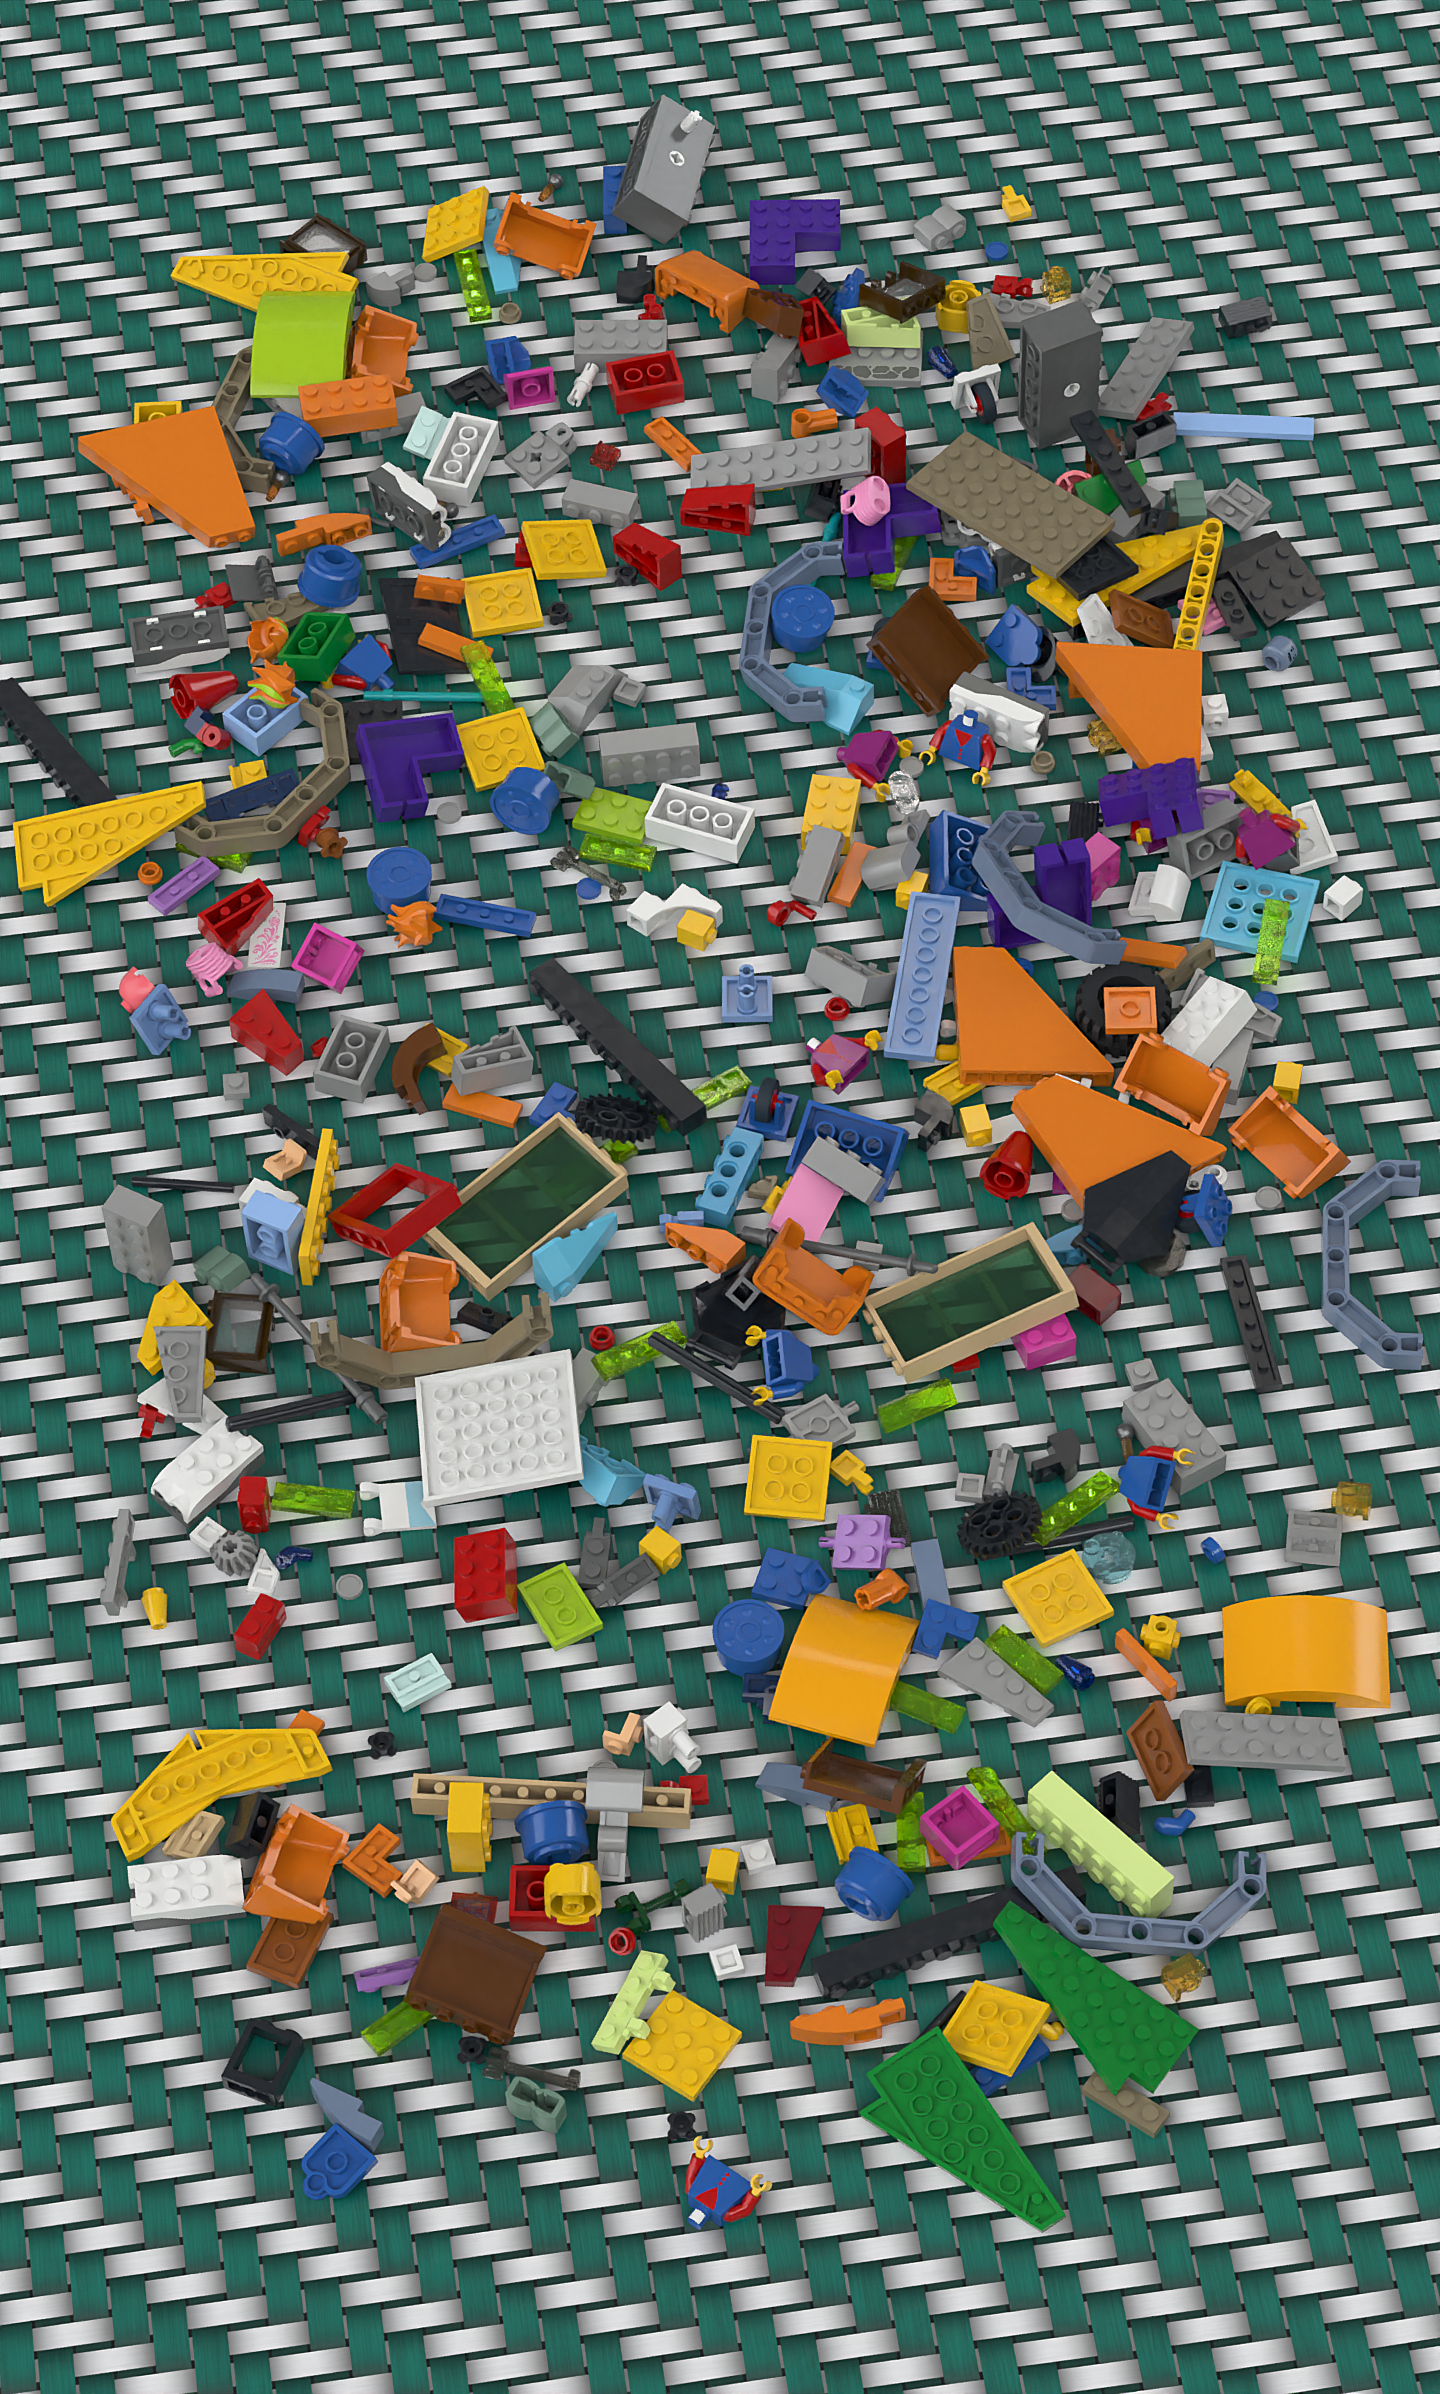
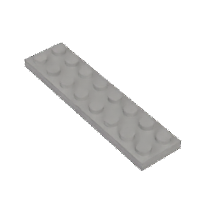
M867 427L691 455L690 488L755 484V492L868 475L871 474V431Z

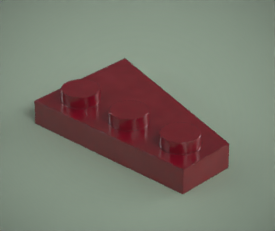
M768 1905L765 1986L794 1987L807 1950L824 1915L825 1907Z

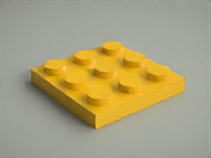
M485 186L473 189L468 193L428 209L422 255L426 263L483 240L489 191Z
M590 519L523 521L521 530L537 580L606 577L607 569Z
M531 567L461 579L465 581L464 599L473 638L544 627Z
M523 707L456 725L464 751L463 757L476 792L501 785L509 771L516 767H530L541 772L544 771L545 764Z
M753 1435L744 1515L825 1522L833 1443Z
M1074 1548L1015 1575L1002 1583L1006 1594L1042 1649L1114 1616L1112 1606Z
M975 1980L943 2031V2034L961 2060L1012 2077L1052 2010L1048 2003Z
M672 1990L647 2020L646 2023L651 2029L647 2038L635 2037L622 2054L624 2060L694 2102L742 2038V2032Z

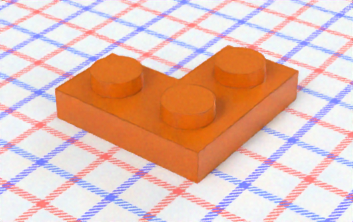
M930 558L929 586L938 593L941 600L976 601L977 577L953 576L954 558Z
M378 1823L342 1861L343 1868L386 1898L394 1889L390 1883L393 1880L400 1881L403 1877V1873L385 1861L401 1844L400 1838Z

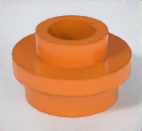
M154 862L142 864L138 871V878L145 885L157 884L163 877L161 867Z

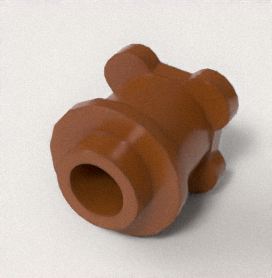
M324 828L316 836V844L323 848L320 853L324 858L331 856L338 859L343 855L342 851L348 844V841L345 837L339 838V833L335 828Z

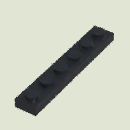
M1092 409L1071 417L1070 423L1128 517L1131 518L1151 510L1150 501Z
M1246 1255L1220 1258L1219 1265L1255 1392L1257 1394L1281 1390L1283 1383Z

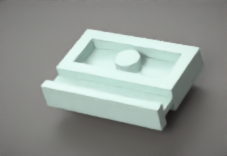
M421 406L403 445V449L422 458L432 460L451 418L448 419L440 413Z
M432 1653L384 1677L386 1686L401 1706L403 1712L452 1688L450 1680L447 1679L445 1672Z

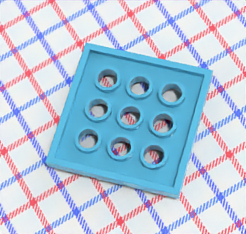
M1223 860L1199 942L1208 938L1214 942V946L1297 963L1320 881L1262 868L1255 870L1252 866ZM1245 885L1247 889L1238 890L1235 886ZM1261 890H1269L1271 894L1262 895L1259 892ZM1293 895L1296 899L1286 900L1284 896ZM1235 903L1241 905L1242 907L1239 909H1232L1229 905ZM1263 909L1266 913L1256 914L1254 910ZM1280 914H1287L1290 918L1284 920L1278 916ZM1233 923L1236 925V927L1227 928L1224 926V924ZM1250 928H1257L1260 932L1251 933L1248 930ZM1275 933H1281L1285 937L1277 939L1272 935Z

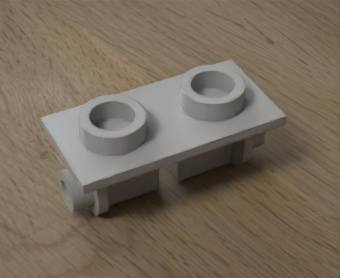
M1102 266L1098 273L1094 271L1087 281L1090 286L1088 288L1085 286L1078 296L1083 305L1088 307L1091 312L1098 310L1104 296L1113 284L1112 277L1102 273L1105 268L1104 266Z
M1003 1443L998 1450H993L983 1496L993 1497L997 1493L1000 1497L1005 1491L1011 1495L1019 1454L1013 1453L1010 1444Z

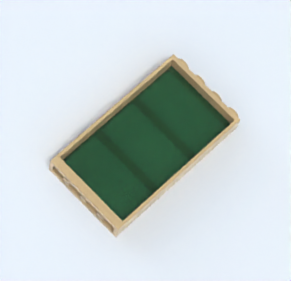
M558 1112L457 1193L463 1205L425 1233L422 1238L444 1259L456 1261V1270L490 1301L533 1266V1252L558 1236L562 1239L569 1237L571 1230L580 1228L629 1188L628 1173L621 1164L618 1163L616 1165L611 1160L610 1155L605 1149L597 1148L587 1133L582 1134L571 1118H565Z
M1031 1222L938 1264V1271L935 1274L920 1272L865 1297L864 1305L866 1309L862 1310L867 1324H873L872 1331L878 1342L883 1341L882 1349L887 1359L892 1358L894 1360L891 1363L896 1375H902L906 1383L909 1384L1079 1307L1075 1288L1034 1222Z

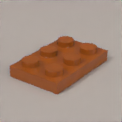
M1113 589L1108 594L1116 631L1155 648L1173 649L1175 638L1169 612L1117 589Z
M1154 1701L1126 1731V1734L1156 1801H1166L1194 1771L1193 1765L1187 1763L1184 1745L1164 1701Z
M328 1912L322 1922L317 1921L315 1924L271 1917L246 1965L247 1971L299 1989L334 1920L333 1913Z

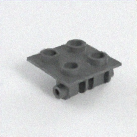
M259 556L255 565L225 564L233 601H265L266 598L271 597L274 600L279 599L272 566H270V561L266 556Z

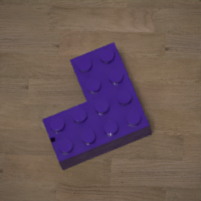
M840 199L750 200V280L757 282L759 285H795V252L841 251Z
M907 482L888 485L890 491V511L873 526L861 523L854 513L843 514L844 562L848 578L868 576L869 572L872 571L874 575L895 572V538L942 532L941 510L907 490ZM843 490V495L850 490ZM855 495L850 497V507L855 502Z
M453 713L359 724L355 736L356 748L377 823L399 820L401 815L403 820L425 817L429 800L421 774L460 769L464 756Z
M1194 757L1179 758L1175 762L1167 764L1157 763L1149 768L1141 770L1131 769L1124 774H1110L1102 779H1098L1099 804L1106 827L1150 818L1155 839L1178 835L1172 811L1176 810L1182 833L1204 829L1201 781Z
M1083 838L1060 842L1061 846L1052 843L1034 847L1035 885L1030 887L1038 899L1092 927L1090 854ZM992 894L986 895L988 933L994 947L1010 949L1043 942L1016 928Z

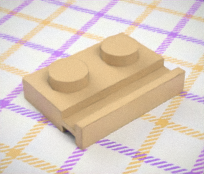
M201 1811L171 1834L161 1850L164 1856L174 1857L175 1860L205 1856L225 1824L223 1817Z

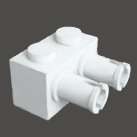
M669 1701L643 1720L645 1747L662 1765L672 1758H676L688 1773H692L701 1765V1760L697 1758L701 1747L688 1735V1718L684 1711L679 1707L675 1708Z

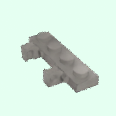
M119 1509L118 1517L113 1521L114 1540L109 1544L110 1562L104 1571L106 1585L105 1589H102L100 1593L101 1605L105 1606L109 1616H119L121 1606L125 1608L128 1604V1596L124 1589L128 1562L135 1561L136 1549L132 1542L135 1521L130 1509Z

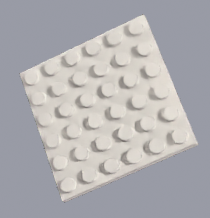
M570 1349L415 1377L423 1495L426 1508L584 1479L573 1360Z

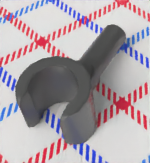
M360 508L359 514L369 515L371 524L386 528L390 527V522L372 517V511L369 508Z

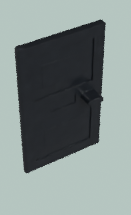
M379 578L378 583L398 675L470 674L472 672L470 664L418 644L427 623L464 637L456 603L414 598L417 578Z

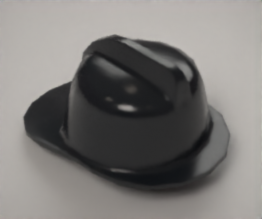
M1039 626L1043 633V638L1039 645L1041 657L1034 664H1025V667H1031V681L1034 683H1042L1048 680L1056 668L1055 652L1056 644L1059 641L1044 626Z

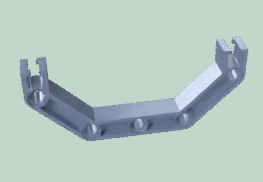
M843 541L813 542L805 545L755 582L749 590L739 658L742 678L746 686L791 722L826 721V711L824 708L828 706L824 687L798 688L769 664L773 639L771 631L773 601L779 592L789 586L809 585L820 576L845 575Z
M1004 811L980 839L971 862L1011 923L1019 930L1083 962L1119 965L1127 943L1125 940L1117 941L1120 938V933L1117 929L1093 928L1041 902L1008 855L1015 845L1038 846L1045 829L1043 822L1036 823L1039 819L1038 814L1030 811Z
M1382 1160L1327 1202L1323 1208L1322 1316L1377 1365L1386 1369L1421 1370L1423 1334L1395 1333L1350 1294L1349 1229L1390 1196L1419 1197L1421 1176H1419L1420 1161Z
M1016 1832L1011 1841V1879L1013 1883L1064 1938L1079 1948L1189 1958L1197 1957L1256 1906L1266 1891V1853H1258L1254 1860H1250V1866L1255 1867V1874H1246L1244 1859L1249 1858V1852L1238 1851L1233 1859V1885L1192 1921L1090 1913L1044 1863V1834L1036 1833L1034 1839L1029 1841V1847H1034L1033 1855H1024L1022 1853V1840L1027 1838V1833ZM1021 1867H1029L1033 1875H1025ZM1244 1886L1253 1888L1255 1895L1248 1894L1244 1890ZM1076 1926L1085 1927L1088 1934H1080L1076 1930ZM1137 1930L1141 1932L1144 1939H1136L1132 1935V1931ZM1188 1935L1197 1937L1199 1944H1192L1188 1939Z

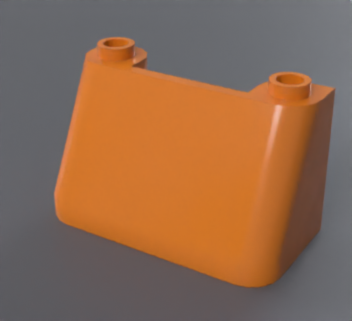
M511 192L504 207L493 242L496 252L503 256L512 255L558 272L561 277L568 280L578 277L597 224L588 220L585 221V224H577L578 220L576 219L570 221L530 206L531 202L527 201L526 204H523L521 201L522 196Z
M695 250L664 260L655 268L657 296L665 300L669 295L674 297L678 292H681L710 308V316L713 318L717 316L721 321L719 329L728 334L746 317L742 313L747 288L760 289L757 282L744 277Z
M366 305L349 335L345 379L390 373L395 398L411 394L413 384L410 383V378L405 377L408 351L411 346L416 345L419 334L416 333L417 323Z
M1150 1031L1149 1035L1140 1033L1113 1088L1123 1094L1128 1090V1093L1135 1096L1134 1098L1144 1100L1182 1121L1183 1125L1190 1126L1188 1130L1199 1136H1212L1217 1127L1232 1081L1228 1078L1229 1073L1219 1067L1212 1069L1163 1042L1164 1037Z
M1271 1086L1228 1129L1234 1136L1231 1142L1241 1151L1244 1148L1249 1150L1286 1185L1283 1190L1293 1199L1297 1196L1303 1199L1345 1169L1351 1162L1337 1146L1322 1135Z
M788 1217L753 1275V1283L761 1292L824 1334L830 1336L838 1335L863 1304L875 1275L859 1265L850 1266L843 1275L800 1247L805 1238V1231L800 1224Z
M402 1251L390 1260L379 1280L382 1350L395 1353L462 1344V1338L459 1337V1333L450 1329L449 1293L453 1287H457L459 1282L456 1261L408 1251Z
M291 1803L272 1829L266 1851L260 1855L242 1909L254 1915L315 1924L317 1921L322 1922L329 1910V1906L326 1905L327 1899L323 1896L334 1865L338 1859L343 1861L349 1851L350 1846L347 1845L350 1833Z

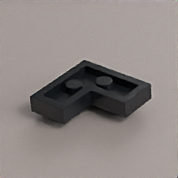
M484 367L444 385L445 394L456 406L474 397H477L487 410L508 401L505 391Z

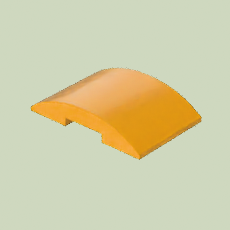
M816 1594L809 1604L792 1641L775 1691L768 1720L874 1748L890 1708V1700L903 1665H906L920 1620L875 1608L862 1610L856 1603Z
M1312 1595L1260 1598L1222 1608L1225 1706H1247L1252 1699L1265 1697L1270 1702L1271 1707H1280V1701L1335 1702V1708H1390L1386 1610L1350 1599Z

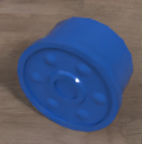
M276 412L271 418V424L259 439V448L265 460L275 463L276 470H283L288 475H302L314 459L322 455L325 450L324 442L319 434L299 417L287 412Z
M336 545L318 546L311 549L306 555L304 568L297 582L298 589L305 598L315 604L332 608L349 606L359 596L361 563L356 555L343 547Z
M801 584L789 586L779 592L773 601L771 631L774 639L782 647L790 651L799 653L813 651L823 644L827 638L828 631L832 627L835 616L833 603L823 591L816 587Z
M516 767L510 770L503 783L495 788L490 797V806L497 819L511 830L526 835L540 834L545 831L551 822L552 812L559 802V792L555 783L543 772L530 767Z
M394 847L380 852L371 860L367 868V882L372 892L374 904L381 911L397 916L391 910L392 904L398 907H405L417 901H429L432 868L429 860L421 852L408 847Z
M754 1599L738 1600L725 1606L716 1616L712 1628L713 1641L721 1664L731 1673L744 1677V1673L764 1674L773 1668L781 1655V1646L784 1640V1623L779 1613L769 1604Z
M560 1800L541 1803L519 1813L514 1820L515 1830L521 1837L524 1859L534 1865H553L555 1863L567 1865L576 1862L589 1848L585 1823L588 1815L585 1806L576 1801Z
M856 1846L851 1850L848 1862L835 1879V1888L840 1900L854 1913L870 1921H887L891 1919L903 1900L909 1898L914 1891L913 1883L899 1867L879 1853L861 1846Z

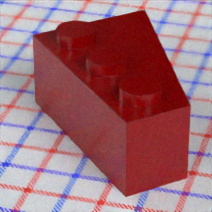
M817 297L798 302L804 309L798 337L799 346L808 367L852 354L844 333L837 327L836 322L829 316L827 310Z
M755 484L686 489L680 508L681 525L750 536L756 517Z
M635 522L613 536L614 553L627 564L637 568L638 573L660 592L682 577L681 545Z
M258 878L198 914V930L208 943L216 942L227 954L234 956L273 911V894L261 879Z
M264 989L229 1019L232 1038L284 1075L288 1076L304 1061L301 1041Z

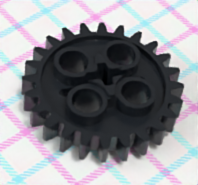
M600 1093L598 1097L589 1095V1099L583 1098L582 1102L579 1101L578 1106H576L575 1122L579 1123L578 1127L585 1128V1133L592 1132V1137H602L603 1141L611 1139L612 1143L619 1140L622 1144H625L626 1141L635 1144L637 1140L643 1143L644 1138L650 1140L651 1136H655L658 1125V1115L654 1114L652 1109H648V1105H640V1100L631 1101V1097L624 1099L619 1094L617 1097H613L610 1093H608L607 1097Z
M1015 1490L1009 1495L1005 1491L1000 1497L995 1493L993 1499L989 1500L985 1497L983 1504L975 1503V1510H967L969 1516L961 1517L962 1524L957 1525L959 1529L957 1536L963 1550L965 1549L968 1555L972 1553L974 1558L981 1555L982 1560H985L991 1555L992 1559L995 1560L998 1554H1001L1004 1558L1008 1551L1016 1553V1547L1025 1548V1541L1034 1540L1032 1534L1040 1532L1038 1527L1043 1525L1041 1521L1043 1515L1038 1502L1034 1500L1032 1495L1028 1497L1026 1492L1019 1495L1018 1491Z

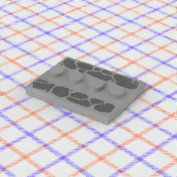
M923 330L920 332V348L849 346L852 354L829 360V369L831 366H836V368L847 370L858 378L862 386L921 388Z

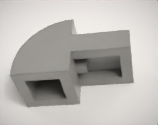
M407 268L392 276L383 272L366 280L367 297L379 306L391 307L401 304L400 296L415 289L414 272Z

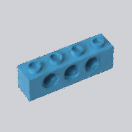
M734 1127L731 1135L725 1137L723 1143L724 1150L721 1155H717L713 1174H708L704 1184L705 1191L703 1195H698L695 1203V1209L703 1211L704 1222L725 1229L728 1228L764 1151V1136L762 1134L739 1127Z

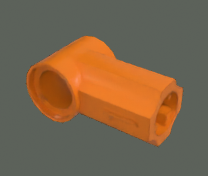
M800 408L793 411L791 416V435L796 439L810 437L812 432L838 428L837 414L833 408L814 412Z
M886 1568L878 1574L874 1581L857 1588L854 1596L857 1600V1605L862 1610H871L887 1601L893 1604L898 1603L907 1595L910 1587L891 1568Z

